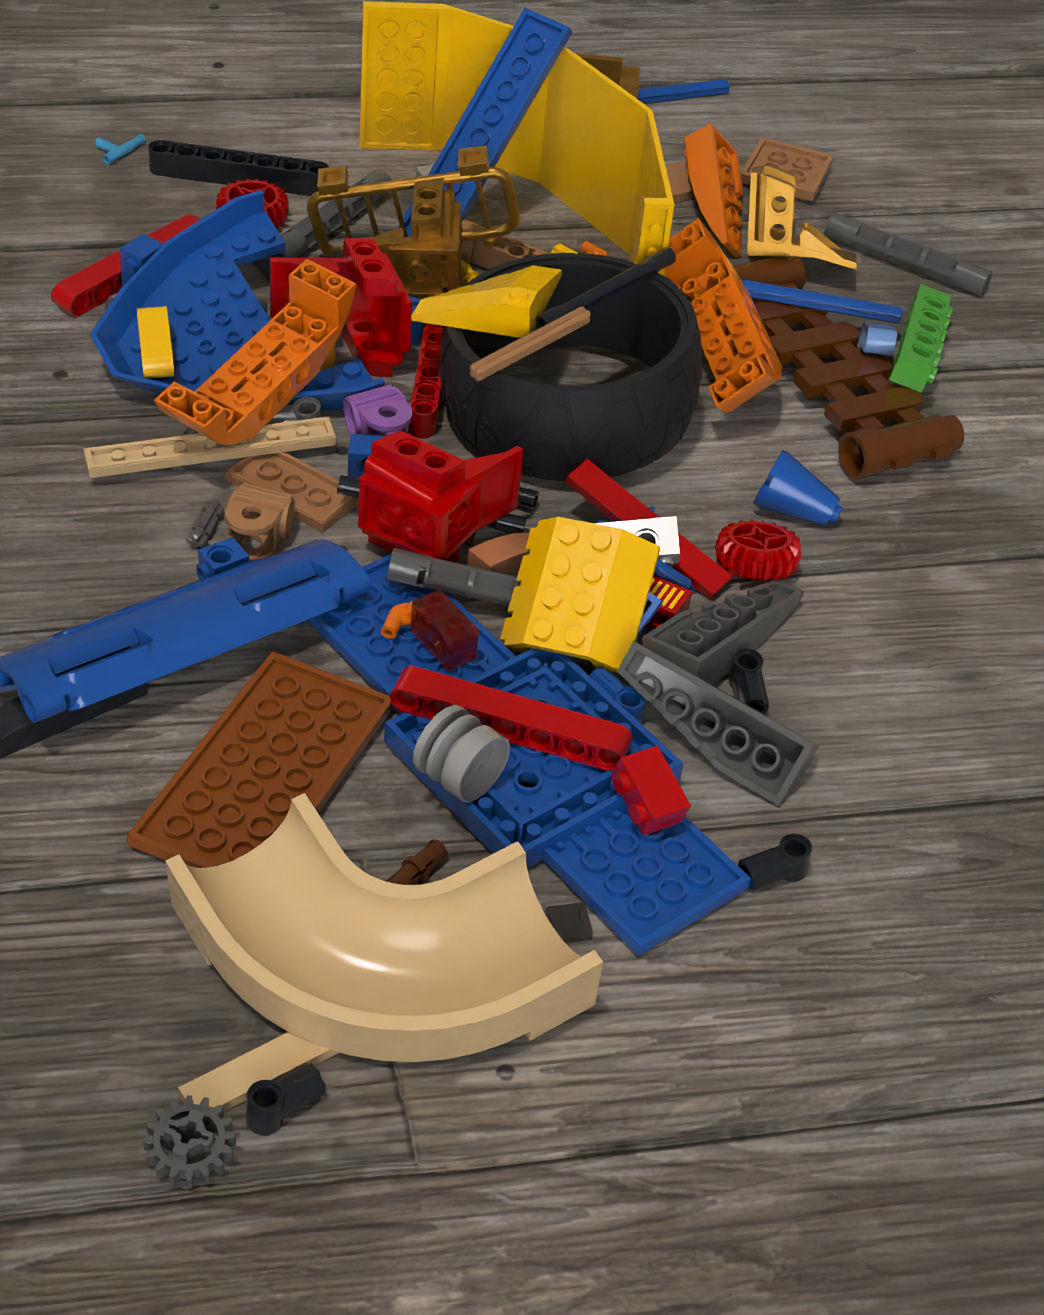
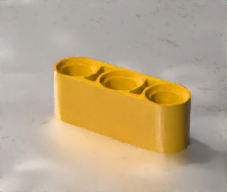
M167 306L137 308L143 377L146 379L174 377Z

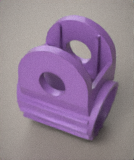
M390 384L345 398L343 411L350 436L351 434L387 436L397 431L408 433V425L412 420V409L404 394L395 386L392 387Z

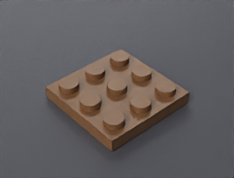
M761 137L741 171L742 183L750 186L753 167L773 165L796 176L795 197L797 199L813 202L832 165L834 155Z

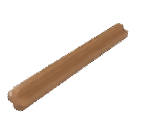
M578 307L474 362L469 367L471 378L474 377L476 381H482L590 322V311L584 307Z

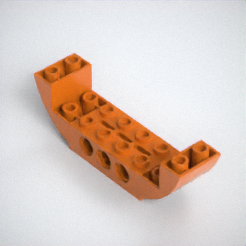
M698 218L669 239L668 247L674 251L676 261L665 268L664 274L679 287V290L681 289L694 308L701 336V346L716 379L708 388L716 407L723 412L730 413L779 381L782 377L781 370L783 368L749 291L745 288L716 240Z
M306 259L289 275L290 302L198 389L192 391L174 381L154 399L155 404L167 416L217 443L229 445L243 440L249 442L321 371V366L333 349L346 322L352 305L356 283Z

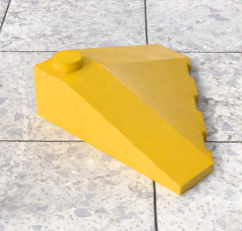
M533 265L519 271L453 289L446 293L430 296L420 300L411 318L412 321L522 338L535 330V318L544 312L562 276V270Z

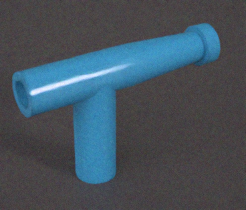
M139 134L136 138L117 146L98 137L95 141V146L108 152L103 155V161L109 165L139 145L145 144L146 138L143 134Z

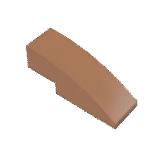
M513 533L499 536L469 549L467 565L518 576L523 556L530 553L525 550L529 533Z

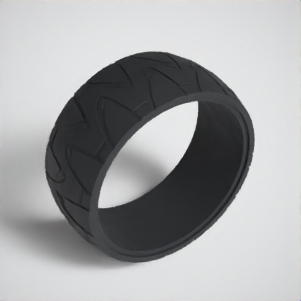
M542 254L520 258L516 261H509L493 267L470 280L469 284L467 283L465 286L506 273L519 271L533 265L562 270V276L544 310L546 312L637 264L624 259L598 254ZM652 273L587 308L586 310H589L591 314L588 324L549 344H578L603 347L628 354L651 366L646 371L634 376L597 385H548L523 380L502 371H498L482 381H476L469 374L471 372L469 368L471 364L520 338L444 326L441 335L439 371L443 400L455 432L461 441L476 455H480V457L503 453L515 446L523 448L521 475L545 480L566 481L567 476L587 459L609 477L635 471L638 468H643L653 463L654 460L660 459L682 439L698 400L702 376V346L696 315L688 297L672 281L659 273Z

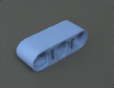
M864 321L860 337V347L866 353L893 356L897 330L893 325Z

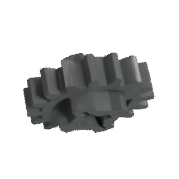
M187 1095L185 1105L179 1106L175 1099L170 1100V1111L166 1112L160 1108L156 1110L158 1123L148 1121L146 1124L149 1136L143 1137L144 1150L148 1151L145 1154L148 1166L156 1165L155 1173L158 1179L168 1173L171 1186L175 1187L180 1179H186L187 1187L193 1188L194 1179L201 1178L207 1185L210 1183L209 1173L214 1171L222 1175L224 1173L222 1160L232 1161L234 1158L233 1149L231 1148L236 1145L235 1132H231L233 1130V1120L231 1117L223 1118L224 1110L221 1105L211 1110L209 1098L204 1097L199 1105L194 1104L192 1095ZM208 1124L215 1130L218 1139L214 1138L213 1132L207 1131L206 1127ZM162 1144L166 1146V1150L173 1153L172 1159L164 1153Z

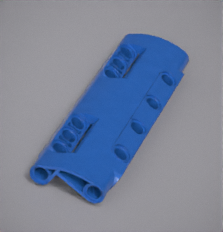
M314 540L279 554L250 561L60 631L49 638L0 657V691L17 689L26 715L33 723L64 712L66 709L73 711L89 706L339 607V603L369 592V578L363 567L342 547L328 540ZM317 575V577H315V578H313V579H310V580H307V581H305V582L299 583V584H297V585H294V586H292V587H289V588H286V589H284V590L278 591V592H276V593H273V594H271V595L265 596V597H263V598H260V599H258V600L252 601V602H250V603L241 605V604L244 603V602L250 601V600H252V599L258 598V597L263 596V595H265V594L271 593V592H273V591L279 590V589L284 588V587H286V586L292 585V584H294V583L300 582V581H302V580H305V579H307V578H310V577H313V576ZM140 643L139 645L134 646V647H132V648L126 649V650H124V651H121V652H118V653L113 654V655H111V656H108V657H105V658H103V659L97 660V661H95V662H92V663H90V664L84 665V666L79 667V668H77V669H74V670H71V671H69V672L63 673V674H61V675L55 676V674L61 673V672L66 671V670H68V669L74 668V667H76V666H79V665H82V664L87 663V662H89V661H92V660H95V659H97V658L103 657V656L108 655V654H110V653H113V652H116V651H118V650L124 649V648L129 647V646H131V645Z

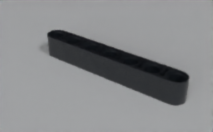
M156 140L148 145L149 170L157 176L223 185L235 183L236 180L246 181V178L249 180L258 178L259 181L268 180L269 184H277L278 188L284 189V193L311 196L318 192V169L329 167L328 164L315 160L166 140Z

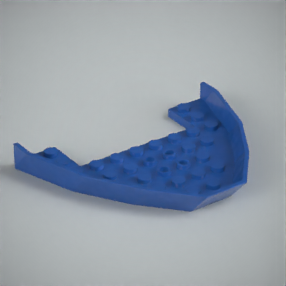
M262 190L232 199L167 240L122 286L90 333L91 339L113 377L142 390L159 394L174 381L195 391L270 321L237 267L286 251L285 241L264 210V193ZM167 306L174 377L146 379L143 377L137 308ZM356 358L321 370L287 405H294L295 401L302 397H313L320 402L321 411L341 410L344 408L343 402H345L346 397L385 386V381L383 378L373 381L361 360Z

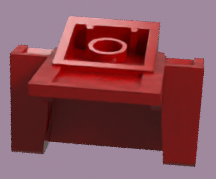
M344 238L343 258H270L271 319L290 302L289 275L301 263L309 259L356 283L352 305L342 329V337L352 358H359L370 376L392 378L393 366L400 365L403 362V352H410L413 303L388 255L381 252L374 238Z
M397 431L375 440L371 444V455L364 464V474L359 478L358 528L362 529L363 534L368 535V542L391 553L393 548L432 556V558L455 562L459 560L460 545L474 532L518 508L523 448L515 446L503 453L463 460L403 431Z

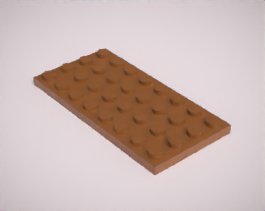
M272 651L126 835L127 845L165 861L180 854L185 864L191 867H214L247 854L269 838L287 816L291 799L305 793L319 814L392 711L393 705L390 702L389 695Z

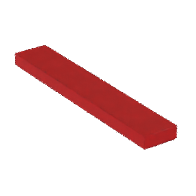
M588 459L567 476L566 483L614 522L660 518ZM678 532L680 563H675L672 568L690 579L691 585L711 600L730 582L732 575Z

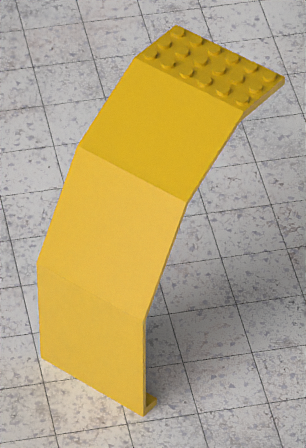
M363 1L359 148L443 150L514 26L446 4ZM564 46L495 167L540 183L629 255L631 262L639 264L650 255L669 246L674 211L673 196L653 110ZM665 268L657 273L664 276Z

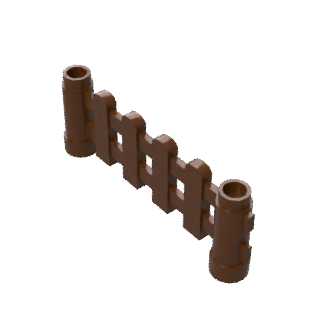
M776 257L733 265L740 279L795 289H802L806 282V270L803 262L798 257ZM752 298L780 363L794 362L799 368L795 370L794 384L807 398L824 395L830 401L826 405L824 416L839 432L856 429L842 435L838 447L841 466L850 478L858 480L878 475L883 470L891 468L897 470L913 466V463L951 457L955 450L962 447L964 429L960 420L954 415L943 417L934 415L924 418L920 414L924 402L923 395L919 391L906 386L895 388L888 381L892 367L891 363L882 355H863L857 349L860 332L854 325L847 322L833 324L826 317L828 311ZM803 323L808 329L793 331L788 325ZM833 354L839 361L824 364L819 356ZM864 386L870 394L856 397L849 389ZM892 420H896L899 423L886 427L882 424Z

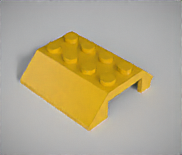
M562 517L538 521L537 527L530 529L525 550L530 553L522 558L516 580L521 583V586L514 587L508 612L512 614V617L505 619L500 640L505 642L504 646L509 647L512 651L524 653L533 648L590 660L595 668L602 666L604 669L617 672L633 641L636 642L661 549L660 546L620 528Z

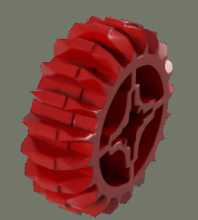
M246 178V181L236 180L235 183H227L226 187L220 188V193L217 194L216 209L236 197L262 190L264 193V210L278 230V227L283 226L285 220H287L289 200L287 199V194L284 193V189L278 188L277 184H269L268 180L259 181L258 178L255 180Z
M751 519L749 522L740 520L737 524L729 523L728 527L726 526L721 529V533H718V539H716L717 563L724 570H729V574L740 575L741 579L751 578L753 581L760 579L764 582L767 579L778 581L780 577L787 578L789 574L795 573L799 561H801L800 538L795 536V532L792 530H787L785 526H777L775 522L766 523L764 520L758 522Z

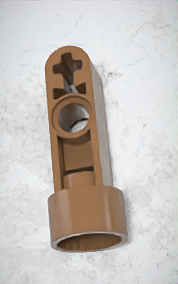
M466 219L461 221L463 230L484 227ZM504 235L498 236L499 241L493 246L484 245L482 239L462 241L461 259L486 269H491L520 258L550 253Z

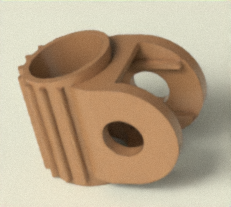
M243 483V485L238 486L234 490L225 510V520L228 525L227 539L233 537L249 555V562L275 555L283 539L287 540L289 538L296 508L294 496L248 483ZM248 540H256L261 543L257 548H248L243 544Z

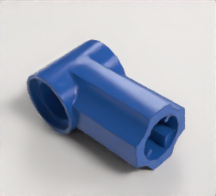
M602 666L593 670L590 677L642 724L646 699L633 686H625L616 676Z

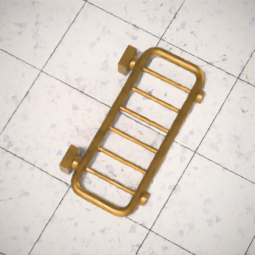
M486 145L458 149L459 171L348 186L349 173L346 165L318 169V192L310 196L307 202V211L319 249L325 255L334 258V251L341 250V247H334L329 244L318 209L319 203L336 200L346 238H352L341 199L363 196L375 237L379 235L369 195L391 192L400 228L404 230V237H408L397 191L414 189L416 182L443 177L444 185L447 184L448 190L454 192L453 183L475 181L485 227L463 230L461 223L462 241L482 239L484 245L493 246L498 243V236L512 233L519 225V212L512 179L504 169L488 167ZM495 178L501 182L508 213L507 223L490 226L480 181L482 179Z

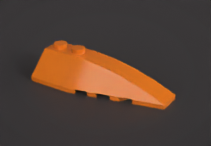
M710 123L685 136L686 148L684 149V154L688 161L686 171L691 180L693 192L700 210L708 225L721 243L738 258L741 256L742 238L738 229L742 226V219L738 212L742 211L743 206L742 202L738 201V197L743 195L738 152Z

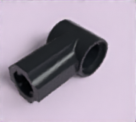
M740 649L736 651L733 657L728 677L729 685L734 689L737 699L763 714L767 713L769 702L762 675L763 657L758 651L753 649Z
M787 834L782 837L778 846L740 859L738 867L751 878L750 888L752 890L782 879L790 882L800 881L806 876L812 844L808 838L801 834Z
M303 1063L274 1081L260 1080L254 1082L247 1091L246 1124L248 1128L259 1135L275 1133L280 1129L283 1118L324 1095L326 1085L322 1080L320 1071L312 1063Z

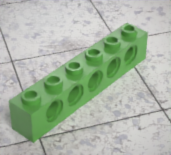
M920 284L909 309L890 374V381L921 393L926 383L932 384L938 370L937 365L941 358L940 353L944 346L943 341L947 334L946 329L953 307L949 306L951 295Z

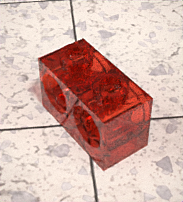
M440 589L412 601L410 631L448 671L476 659L479 629Z

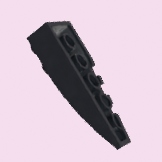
M129 646V647H126V648H124V649H121V650H118V651H116V652L110 653V654H108V655H105V656H103V657H100V658H97V659H95V660L89 661V662L84 663V664H82V665H79V666H76V667H74V668L68 669V670L63 671V672H61V673L55 674V676H58V675H61V674H63V673L69 672V671H71V670L77 669V668H79V667H82V666H84V665L90 664V663H92V662H95V661H97V660L103 659V658H105V657L111 656V655H113V654H116V653H118V652L124 651V650L129 649V648H131V647H130V646ZM147 683L77 710L68 711L66 709L64 712L33 723L28 718L20 697L17 696L0 707V759L147 695Z

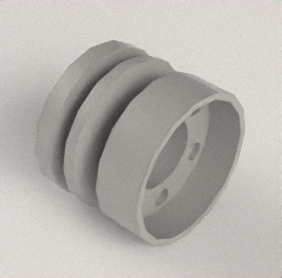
M452 705L435 715L426 725L414 748L413 763L419 771L428 774L430 779L441 782L443 788L462 802L469 803L484 795L498 780L510 755V743L507 738L490 726L482 725L479 718L470 715L469 711L463 707Z

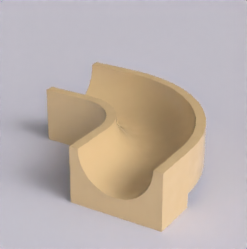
M303 793L291 799L287 816L269 838L247 854L233 861L207 868H196L185 864L180 854L165 861L172 907L207 966L213 964L221 977L241 999L263 1017L297 1037L333 1051L380 1061L420 1062L445 1060L475 1054L505 1044L524 1034L531 1041L589 1009L596 1003L603 961L595 949L583 956L578 955L555 931L536 897L527 870L526 852L518 841L439 881L420 885L390 883L362 871L346 856L306 794Z

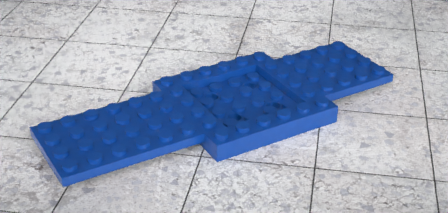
M392 554L363 566L370 582L369 592L339 603L338 608L307 620L378 692L390 695L402 670L408 666H416L625 726L632 734V742L626 756L658 745L678 783L680 782L683 762L567 655L532 648L515 656L448 592L386 580ZM413 600L422 603L424 614L417 623L400 627L394 639H387L381 634V628L387 615L394 606L409 603ZM393 706L400 715L385 722L384 742L492 854L518 841L526 852L527 869L544 860L637 956L750 888L751 878L686 816L679 824L643 836L639 826L631 820L629 808L622 795L618 794L614 789L611 777L613 771L603 770L510 743V755L498 780L480 798L466 803L445 790L441 782L433 781L429 778L428 774L419 771L413 763V751L417 740L431 720L402 712ZM519 783H534L536 786L527 788Z

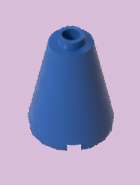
M784 450L771 468L768 477L753 502L758 507L826 526L828 521L835 523L843 508L838 505L840 498L789 452L787 453Z

